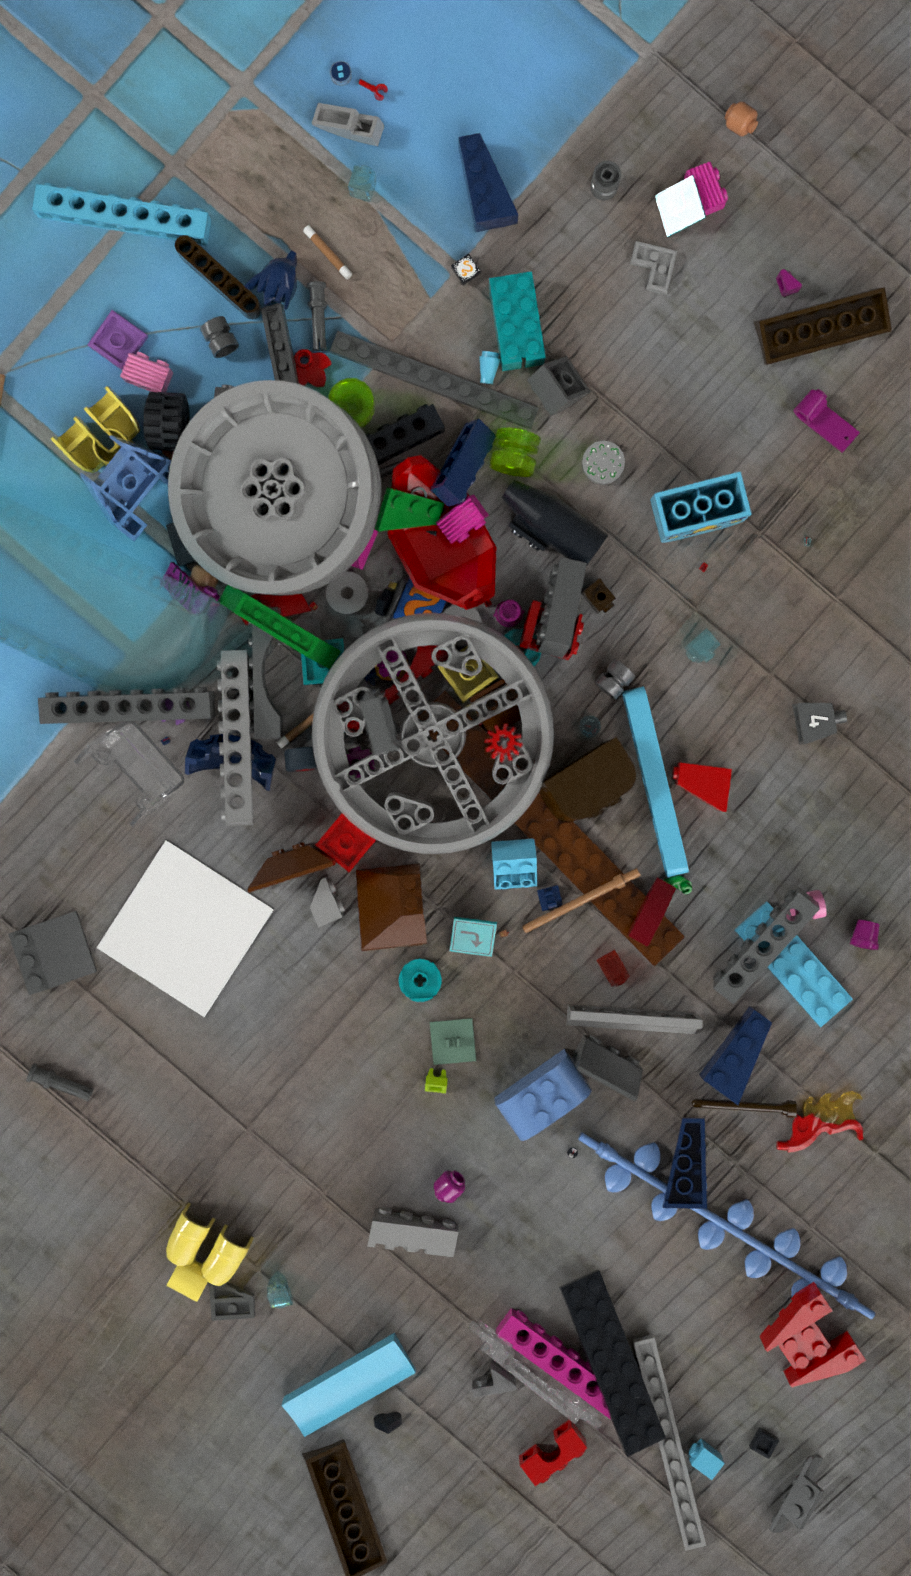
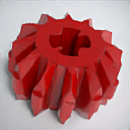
M507 724L503 725L502 731H500L498 725H495L496 734L490 730L488 731V735L493 739L487 738L484 741L486 744L491 745L486 748V752L494 751L491 755L492 759H495L499 754L500 762H504L505 755H507L509 761H512L511 753L517 756L520 754L515 747L521 748L523 746V743L516 742L522 737L521 734L513 736L516 728L512 727L508 732ZM501 738H505V741L509 740L506 748H503L502 745L501 747L498 746Z

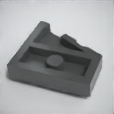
M228 1282L221 1286L209 1283L212 1321L255 1318L254 1293Z

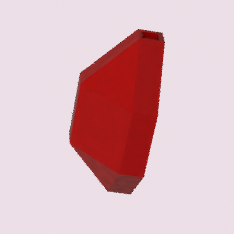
M422 455L408 457L393 468L391 488L410 493L414 488L421 487L426 491L427 498L441 501L430 490L440 470ZM416 490L413 493L415 495L424 497V492L422 490ZM445 504L440 519L458 504L449 507ZM485 524L478 530L471 529L468 532L470 536L461 543L458 540L450 543L438 525L388 530L387 535L416 589L466 610L480 606L495 596L497 547ZM426 531H437L435 536Z

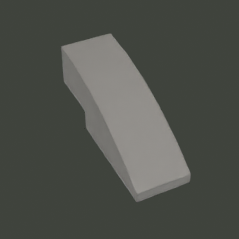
M318 103L312 120L313 126L324 131L374 146L379 145L384 129V124L379 117L359 114L356 109L322 103Z

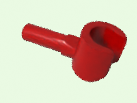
M362 79L359 81V85L373 92L378 101L384 99V96L379 94L378 91L382 90L387 93L388 88L385 84L375 86Z

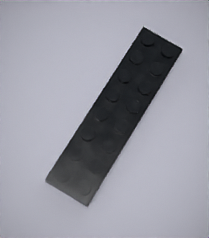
M595 1270L560 1286L559 1289L625 1455L629 1457L666 1439L600 1271Z

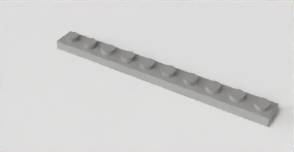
M654 1334L633 1339L643 1381L666 1436V1439L658 1443L685 1551L706 1546Z

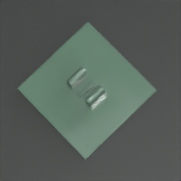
M472 1018L430 1022L434 1065L476 1061Z

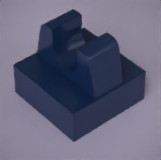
M558 885L537 890L542 911L558 908L563 905Z

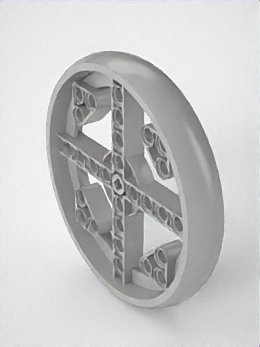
M446 613L413 614L396 618L371 629L352 643L334 663L322 684L315 704L312 721L313 753L319 775L329 796L346 818L362 832L379 842L403 851L420 854L453 853L467 850L495 838L516 822L532 804L541 789L542 783L545 781L551 763L554 745L553 714L550 700L538 672L523 652L504 635L485 624L463 616ZM460 639L468 642V648L463 652L458 651L455 647L456 642ZM439 645L432 653V659L435 664L470 676L480 673L482 669L480 659H482L498 672L507 685L455 711L446 704L427 701L402 650L417 646ZM441 649L446 650L449 655L448 659L443 662L438 661L435 656L436 652ZM389 650H395L398 653L399 659L396 662L388 661L386 653ZM474 659L478 662V668L475 671L466 669L465 665L468 660ZM383 661L409 710L400 730V740L402 741L401 747L398 749L400 758L392 760L388 757V752L376 756L373 753L349 765L345 751L344 731L347 735L353 737L361 734L365 727V720L357 694L361 690H372L368 686H357L371 669ZM399 670L408 672L409 679L407 681L401 682L397 679L396 674ZM409 690H416L419 693L418 700H408L407 692ZM507 690H517V698L508 700L505 696ZM489 699L498 701V707L495 710L486 708V702ZM339 701H347L350 709L347 712L340 711L338 708ZM517 704L522 721V740L520 738L517 741L523 743V746L521 748L516 747L520 752L518 756L511 753L512 761L508 760L507 755L504 756V762H500L499 754L496 757L492 769L493 778L497 783L506 784V786L489 804L482 808L457 759L465 744L466 730ZM424 709L428 711L429 718L425 721L419 720L417 718L419 710ZM469 709L477 710L479 713L478 718L469 720L466 717L467 711ZM450 719H455L459 722V727L456 730L447 728L446 723ZM349 721H358L360 729L358 731L350 730L348 727ZM433 729L434 732H439L436 740L427 737L429 730ZM505 738L502 739L500 747L502 745L503 748H506L507 740L505 741ZM416 739L420 747L417 750L409 749L407 745L409 740ZM440 749H446L450 755L447 759L443 760L438 758L437 752ZM411 758L422 766L439 768L464 817L447 822L431 823L434 817V808L431 803L393 792L387 796L384 808L374 801L360 784ZM519 758H526L528 760L525 768H518L516 766V761ZM370 760H378L381 767L378 770H372L368 765ZM451 768L457 769L460 773L455 779L447 776V772ZM499 768H506L508 770V775L505 778L497 777L496 772ZM353 769L358 770L361 773V778L358 780L351 779L349 771ZM460 788L469 790V795L466 798H461L457 795V791ZM397 798L401 802L400 807L392 808L389 805V800ZM421 808H427L431 814L423 818L418 814V811ZM469 808H478L479 814L476 817H470L467 814ZM401 818H408L411 821V825L406 828L402 827L399 824V820Z

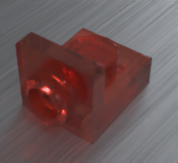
M615 949L596 960L611 987L624 984L627 978L630 977Z

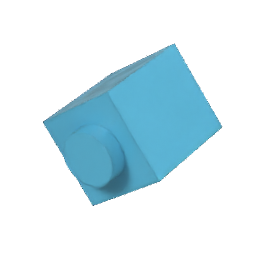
M701 1438L697 1444L694 1443L689 1449L688 1457L691 1465L713 1480L725 1464L722 1454Z

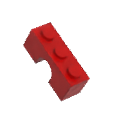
M571 1418L553 1431L554 1440L559 1445L554 1452H543L537 1444H534L519 1455L520 1467L534 1486H537L539 1483H545L554 1472L563 1470L569 1461L573 1458H579L585 1453L587 1449L586 1439Z

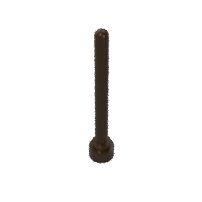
M692 1100V1106L695 1108L775 1112L786 1115V1118H796L797 1103L794 1100H786L782 1104L739 1102V1105L733 1101Z

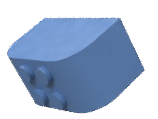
M563 1049L494 1097L495 1105L520 1141H524L535 1136L574 1109L590 1095L592 1090L582 1073L576 1069L571 1057Z

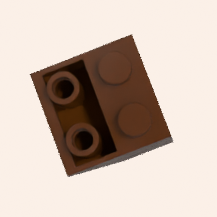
M504 679L498 681L469 698L470 703L504 687L507 683ZM509 689L505 696L508 700H514L518 695L514 689ZM489 699L486 702V708L489 710H495L498 707V701L495 699ZM516 704L483 721L482 723L487 732L490 730L496 734L495 725H498L500 731H502L504 724H507L509 727L521 720L518 705Z

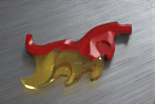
M854 1091L843 1093L835 1101L829 1100L832 1095L830 1092L826 1093L815 1105L811 1104L814 1099L812 1096L807 1098L802 1106L803 1117L797 1114L792 1122L791 1138L787 1142L777 1141L776 1149L787 1150V1152L800 1151L810 1146L822 1132H827L831 1135L848 1129L855 1130L857 1139L863 1140V1128L856 1121L852 1109L854 1101L856 1099L862 1100L863 1098Z

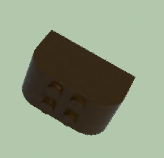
M615 737L603 742L546 778L542 783L539 794L550 812L561 821L572 822L585 818H595L604 812V807H612L622 801L621 796L629 792L635 783L636 769L619 739Z

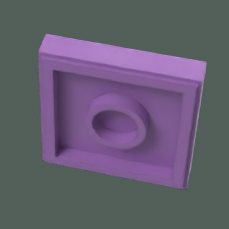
M111 310L87 345L116 367L123 370L128 354L133 353L136 355L148 339V335Z

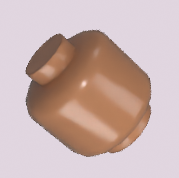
M745 102L733 103L725 114L726 127L738 136L753 133L758 125L757 111Z
M196 565L193 567L190 578L198 586L216 587L217 578L201 566Z

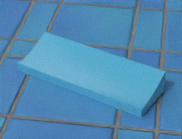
M393 1333L284 1396L281 1406L291 1416L305 1437L415 1374L416 1369L396 1334Z

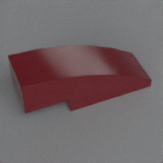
M658 877L656 878L627 933L629 937L647 947L649 946L672 900L676 887Z

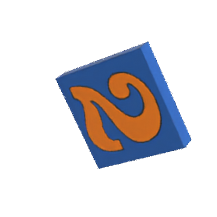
M409 578L393 618L422 613H442L446 601L416 589Z

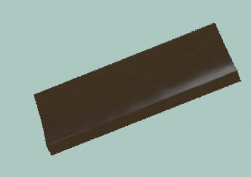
M885 287L875 288L753 321L765 365L892 331Z
M342 1439L323 1448L302 1453L344 1575L363 1576L388 1563L345 1440Z

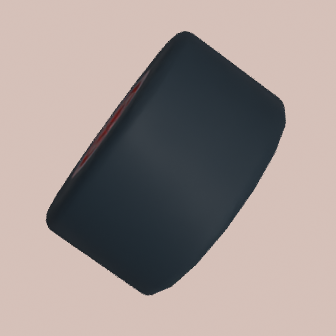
M313 746L291 748L284 751L287 772L318 770Z

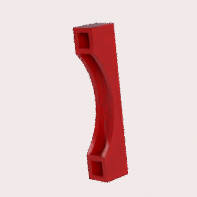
M439 645L417 647L416 655L410 666L416 680L419 677L424 679L433 672L432 667L436 664L432 659V653ZM441 649L436 652L435 656L438 661L443 662L448 659L449 655L446 650ZM408 672L399 681H407L409 679ZM395 684L385 690L384 697L387 696L389 705L400 698L397 695L399 691ZM344 701L338 708L342 712H347L350 709V705L347 701ZM351 720L348 723V727L350 730L358 731L360 724L356 720Z

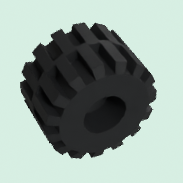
M150 391L145 402L143 419L144 436L147 446L151 450L175 451L183 431L190 422L189 404L184 393Z

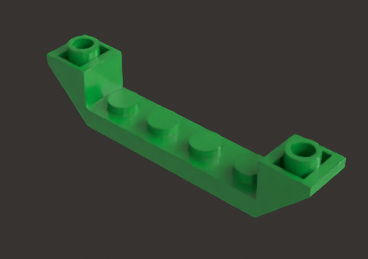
M227 585L218 600L219 603L235 614L328 669H331L341 650L311 634L240 589Z

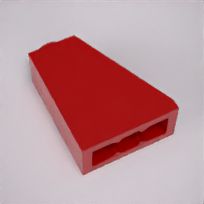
M677 763V767H673L672 779H675V785L714 809L727 812L732 769L688 763Z

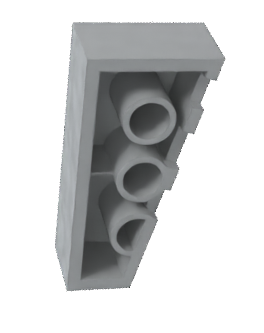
M386 1207L375 1208L367 1247L375 1248L377 1243L385 1245V1249L390 1250L401 1246L407 1252L415 1253L420 1249H424L426 1254L454 1257L459 1225H455L453 1221L443 1220V1222L435 1221L430 1216L415 1217L412 1213L406 1211L396 1213Z

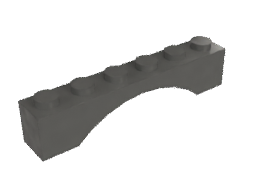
M269 607L281 615L280 607ZM248 622L249 625H252V634H249V647H252L253 656H249V668L253 669V677H250L249 681L250 690H253V699H250V711L254 712V721L250 723L251 734H254V739L282 738L283 717L272 702L265 681V660L269 647L275 637Z

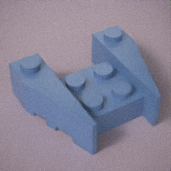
M111 435L109 438L121 447L94 482L82 472L80 477L107 520L135 542L147 524L132 512L159 479L168 486L172 460L162 453Z

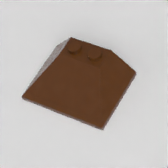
M302 842L293 845V850L285 852L284 848L271 852L272 857L266 859L247 890L248 893L334 866L337 862L321 849L311 844L305 846V843Z
M420 863L356 870L361 950L370 951L427 944Z

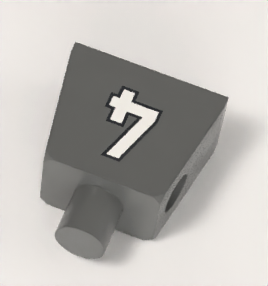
M797 703L792 705L799 745L808 744L836 734V724L847 722L845 710L834 711L832 703Z

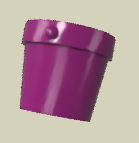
M507 599L498 604L493 616L496 617L497 622L501 626L511 628L520 623L525 611L522 610L518 602Z
M858 920L853 936L850 939V945L878 951L880 924Z

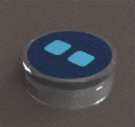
M337 61L332 64L330 76L333 83L338 86H344L351 81V67L345 61Z

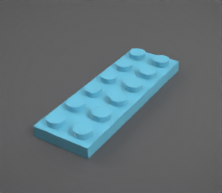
M765 902L734 929L743 941L747 938L751 939L756 934L755 930L760 923L767 922L773 907L768 902ZM776 925L773 927L772 930L775 932H781L784 929V927L782 925ZM797 935L767 967L819 1027H822L853 1000ZM761 941L758 944L761 948H766L770 945L767 941Z

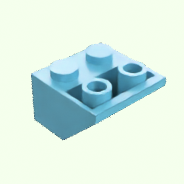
M534 839L491 842L495 890L537 886V857Z

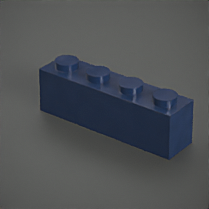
M480 419L465 424L430 489L448 507L461 504L466 499L469 487L475 482L478 470L484 465L487 453L493 448L492 443L496 435Z

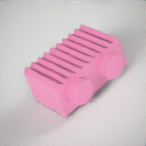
M137 352L136 355L133 353L128 354L120 377L125 382L147 391L166 392L173 376V371L169 368L168 363L161 360L153 362L149 360V356Z

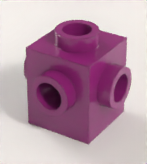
M361 746L348 749L349 754L346 755L349 765L355 763L356 759L361 760L371 755L372 751L371 748L361 750ZM374 759L370 760L368 765L372 770H375ZM353 769L349 771V776L354 775L355 779L361 777V773L358 770Z

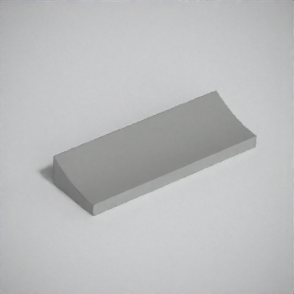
M568 1004L566 1025L695 1034L698 1028L702 1029L703 1020L696 1013Z

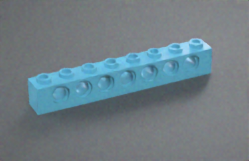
M44 183V185L36 184L32 206L36 216L42 219L174 241L178 237L186 235L191 237L197 244L205 246L208 244L211 218L208 212L201 208L190 210L178 204L166 206L159 201L148 203L142 202L141 199L135 197L124 199L116 194L100 195L93 190L82 192L69 186L65 187V189L58 188L51 183ZM63 199L60 205H55L57 200ZM79 203H84L81 209H76ZM102 206H105V207H106L103 212H101V213H98V212H97V210H98L100 207H102ZM127 210L124 216H118L120 211ZM142 214H149L146 219H139ZM164 217H170L167 223H161ZM184 221H191V224L189 226H182Z

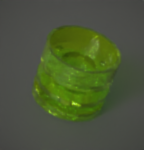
M345 378L338 381L332 387L328 399L346 411L361 428L365 427L372 420L375 413L374 397L368 385L357 378ZM356 402L357 409L352 408L349 410L348 403L353 404Z
M498 428L496 431L498 439H495L494 445L502 450L492 451L489 467L507 475L532 477L536 460L528 455L538 454L539 449L536 446L540 445L541 438L534 433L519 428Z

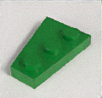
M387 487L374 530L379 532L437 525L436 522L440 520L445 503Z

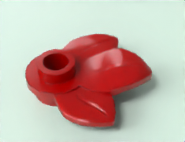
M308 349L297 351L294 355L299 385L306 386L309 382L315 387H324L326 384L324 369L332 364L328 356L321 352L312 353ZM304 357L308 358L306 364L301 363V359Z

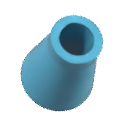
M482 351V356H479L480 383L493 385L501 359H499V353Z

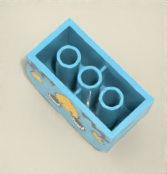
M741 472L655 493L650 499L661 543L672 542L730 527L745 521L752 515Z

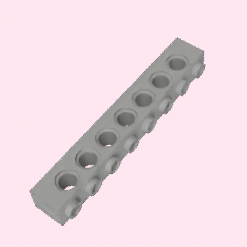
M247 650L221 651V658H217V671H221V679H217L218 692H222V700H218V711L223 714V721H219V734H223V742H219L220 755H224V764H220V776L224 777L225 785H221V798H225V807H221L222 820H226L227 826L254 825ZM236 670L239 674L236 678H229L227 676L228 672ZM232 691H237L239 697L232 700L228 698V694ZM232 712L240 714V718L236 721L228 719ZM238 733L241 735V738L238 742H231L229 740L230 735ZM232 755H240L242 757L241 761L237 764L231 763L230 757ZM240 776L242 782L239 785H232L230 783L231 778ZM240 797L243 799V803L239 807H233L231 805L232 799Z

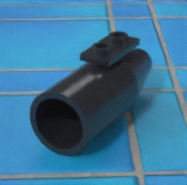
M514 480L502 496L503 500L516 514L513 521L508 525L512 529L511 532L519 538L524 537L529 541L528 544L537 551H544L550 546L565 558L587 563V566L609 536V534L558 497L517 480Z

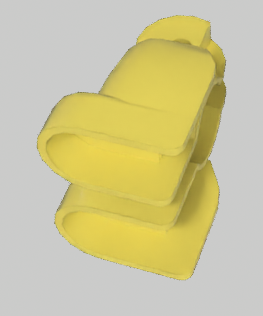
M106 386L105 390L107 393L95 405L90 408L85 407L84 410L109 436L113 435L134 443L132 439L140 432L139 423L114 390ZM75 416L73 418L75 421L74 425L61 436H53L51 440L76 466L86 472L95 473L104 465L107 466L121 447L114 442V447L110 450L107 449L94 436L81 418Z
M187 1203L167 1243L166 1257L177 1266L166 1286L197 1302L208 1282L221 1286L232 1278L247 1254L254 1237L251 1236L246 1247L237 1246L225 1238L224 1232L227 1228L225 1224L207 1259L203 1263L197 1262V1252L215 1219L212 1218L208 1226H201L192 1222L185 1215L191 1205Z

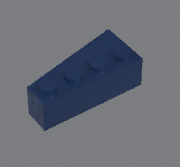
M477 133L459 137V153L475 233L518 224V212L481 134Z
M749 1006L701 1071L700 1077L728 1099L739 1105L772 1022Z
M682 1118L663 1208L707 1209L705 1118Z

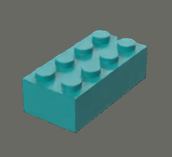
M532 271L489 278L488 287L502 372L521 369L522 358H525V368L544 365L546 356Z

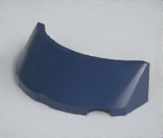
M223 734L210 735V739L202 741L195 739L190 742L185 757V774L189 775L202 770L220 769V764H224V755H220L219 742H223ZM231 734L229 740L231 742H238L241 737ZM251 740L252 779L262 785L266 791H270L276 758L273 754L265 752L261 744ZM238 754L232 755L230 762L237 764L241 761L242 757Z

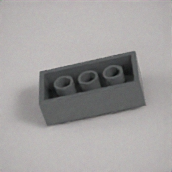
M561 557L558 564H554L552 571H550L548 577V584L550 586L544 597V604L546 606L544 611H542L539 623L542 626L537 634L535 643L539 645V653L563 658L571 646L587 563Z

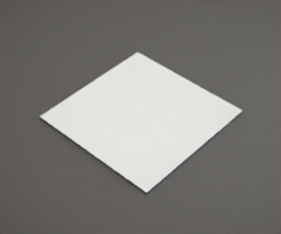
M166 840L97 948L205 1017L274 909Z

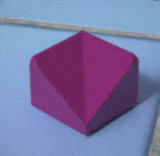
M780 270L776 277L783 298L798 293L802 287V284L788 270Z

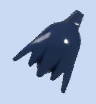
M291 250L286 258L271 260L244 287L249 290L257 287L258 293L263 291L265 305H270L274 302L279 304L285 302L284 309H288L289 303L297 290L296 265L298 260L296 252Z

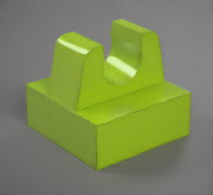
M433 1068L429 1069L426 1076L425 1091L446 1093L448 1078L444 1069H442L441 1076L439 1077L433 1075Z

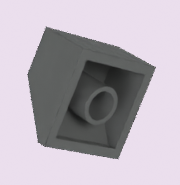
M567 356L542 365L527 380L533 392L537 394L544 408L551 416L564 411L591 392Z

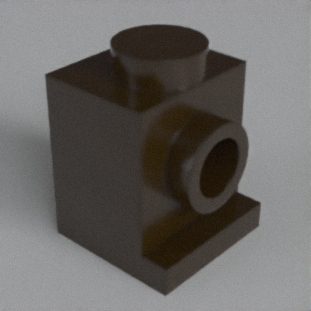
M601 578L582 593L583 597L597 614L601 611L606 613L615 606L613 601L616 598ZM597 594H604L605 599L603 601L598 600Z

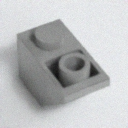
M327 876L321 879L310 906L318 928L344 916L343 911H345L342 900H337L334 892L337 889L332 879L329 880Z

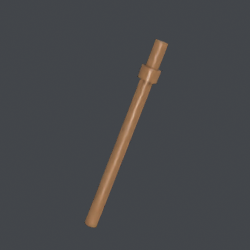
M638 868L624 875L619 874L613 877L612 881L522 925L525 933H528L615 888L620 889L626 886L627 882L641 876Z

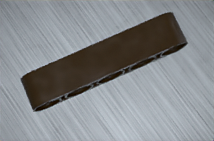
M182 235L176 239L175 249L180 258L246 318L253 320L260 316L261 305L257 297L250 290L246 289L240 281L191 237ZM191 246L188 252H182L183 247ZM201 260H207L205 266H198ZM216 275H223L222 280L214 281ZM233 289H239V290H240L237 295H235V296H231V295H230L231 290H233ZM249 303L256 304L253 310H246V306Z

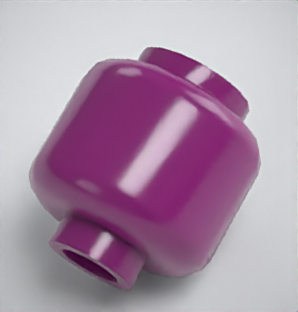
M446 1170L434 1182L436 1198L441 1202H455L465 1191L464 1177L458 1171Z

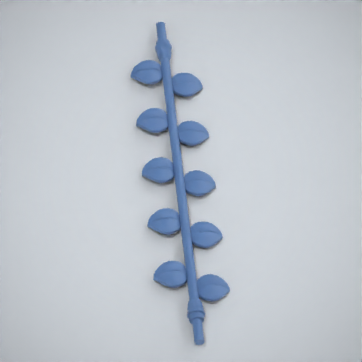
M583 1132L580 1134L578 1140L594 1149L600 1158L617 1163L609 1167L605 1172V1184L609 1192L624 1190L629 1185L631 1173L662 1191L652 1200L653 1218L657 1221H665L675 1215L678 1208L662 1207L667 1184L648 1173L654 1171L660 1162V1151L655 1142L638 1148L634 1155L635 1164L620 1156L608 1143H599ZM748 1199L737 1202L728 1209V1221L708 1209H692L710 1220L700 1226L698 1230V1240L702 1249L709 1250L718 1247L724 1240V1230L757 1249L750 1252L745 1258V1271L748 1277L759 1278L767 1274L771 1267L770 1258L803 1277L793 1284L791 1289L792 1297L796 1292L815 1282L820 1289L834 1296L846 1309H855L871 1320L874 1318L875 1312L858 1302L854 1294L835 1288L842 1285L847 1276V1267L841 1256L825 1262L821 1267V1278L788 1259L794 1257L800 1249V1237L795 1228L783 1231L776 1236L774 1240L775 1250L742 1231L741 1229H746L751 1225L754 1217L753 1207Z

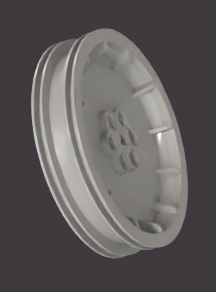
M278 380L255 381L236 386L216 396L202 407L188 423L176 445L170 465L168 480L169 505L175 528L184 546L197 563L212 576L232 587L248 592L281 596L296 595L318 589L332 582L348 570L364 551L374 532L380 511V471L375 453L367 436L357 422L337 404L310 388L292 382ZM288 465L289 472L283 476L281 470L283 466ZM263 466H267V474L262 477L260 470ZM299 484L300 492L294 495L292 491L294 485ZM256 485L257 493L252 497L250 490ZM273 487L278 489L277 493L272 492ZM288 503L290 511L284 515L283 506ZM267 504L269 511L263 516L261 509Z

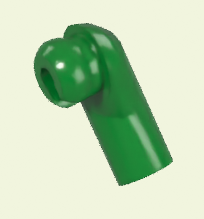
M681 875L663 880L676 887L683 894L692 892V883Z

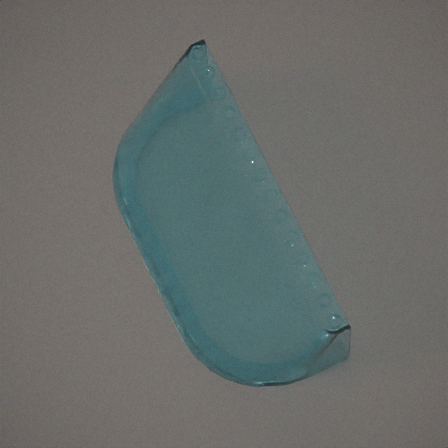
M0 495V642L106 693H109L110 690H122V694H130V690L143 689V693H151V689H164L166 692L182 684L201 667L211 652L231 610L214 598Z

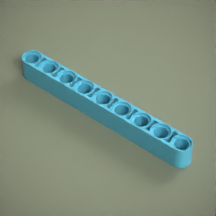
M644 686L625 690L622 692L623 701L665 874L668 878L688 873L686 855Z

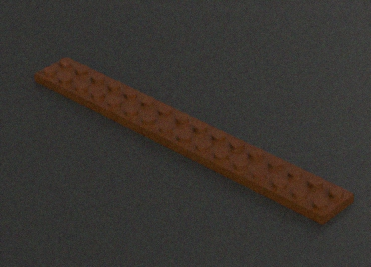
M446 691L434 701L446 704L455 711L462 708ZM424 710L417 718L421 721L427 720L429 718L428 711ZM466 713V717L469 720H473L472 717L468 713ZM450 719L446 726L450 730H456L459 727V722L455 719ZM477 724L466 730L465 744L457 759L463 771L493 800L506 784H499L493 778L492 769L496 758H491L494 751L486 752V748L491 745L484 742L485 739L492 738ZM433 729L429 730V736L436 740L439 732H434ZM443 749V751L449 756V751ZM499 768L496 772L497 777L505 778L508 775V770L506 768ZM539 793L523 815L514 822L529 839L535 840V845L583 894L612 881L613 877L619 874L624 875L573 821L566 822L557 819L550 812ZM631 881L627 882L626 886L620 889L615 888L591 900L597 909L654 967L685 938L665 916L648 947L627 935L637 917L636 914L646 898Z

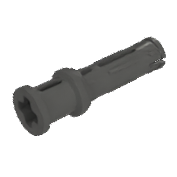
M320 281L307 283V288L310 292L308 307L312 310L313 351H319V342L321 351H326L324 309L327 307L324 295L326 283Z
M36 1063L32 1065L26 1079L27 1082L33 1081L43 1085L45 1089L52 1087L84 1099L89 1102L94 1088H89L56 1075L54 1070L42 1069Z

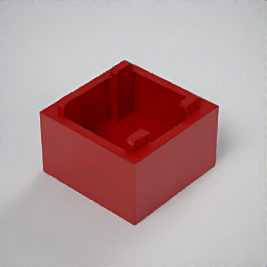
M341 813L317 842L316 846L329 857L335 859L346 871L350 872L376 840L362 832Z

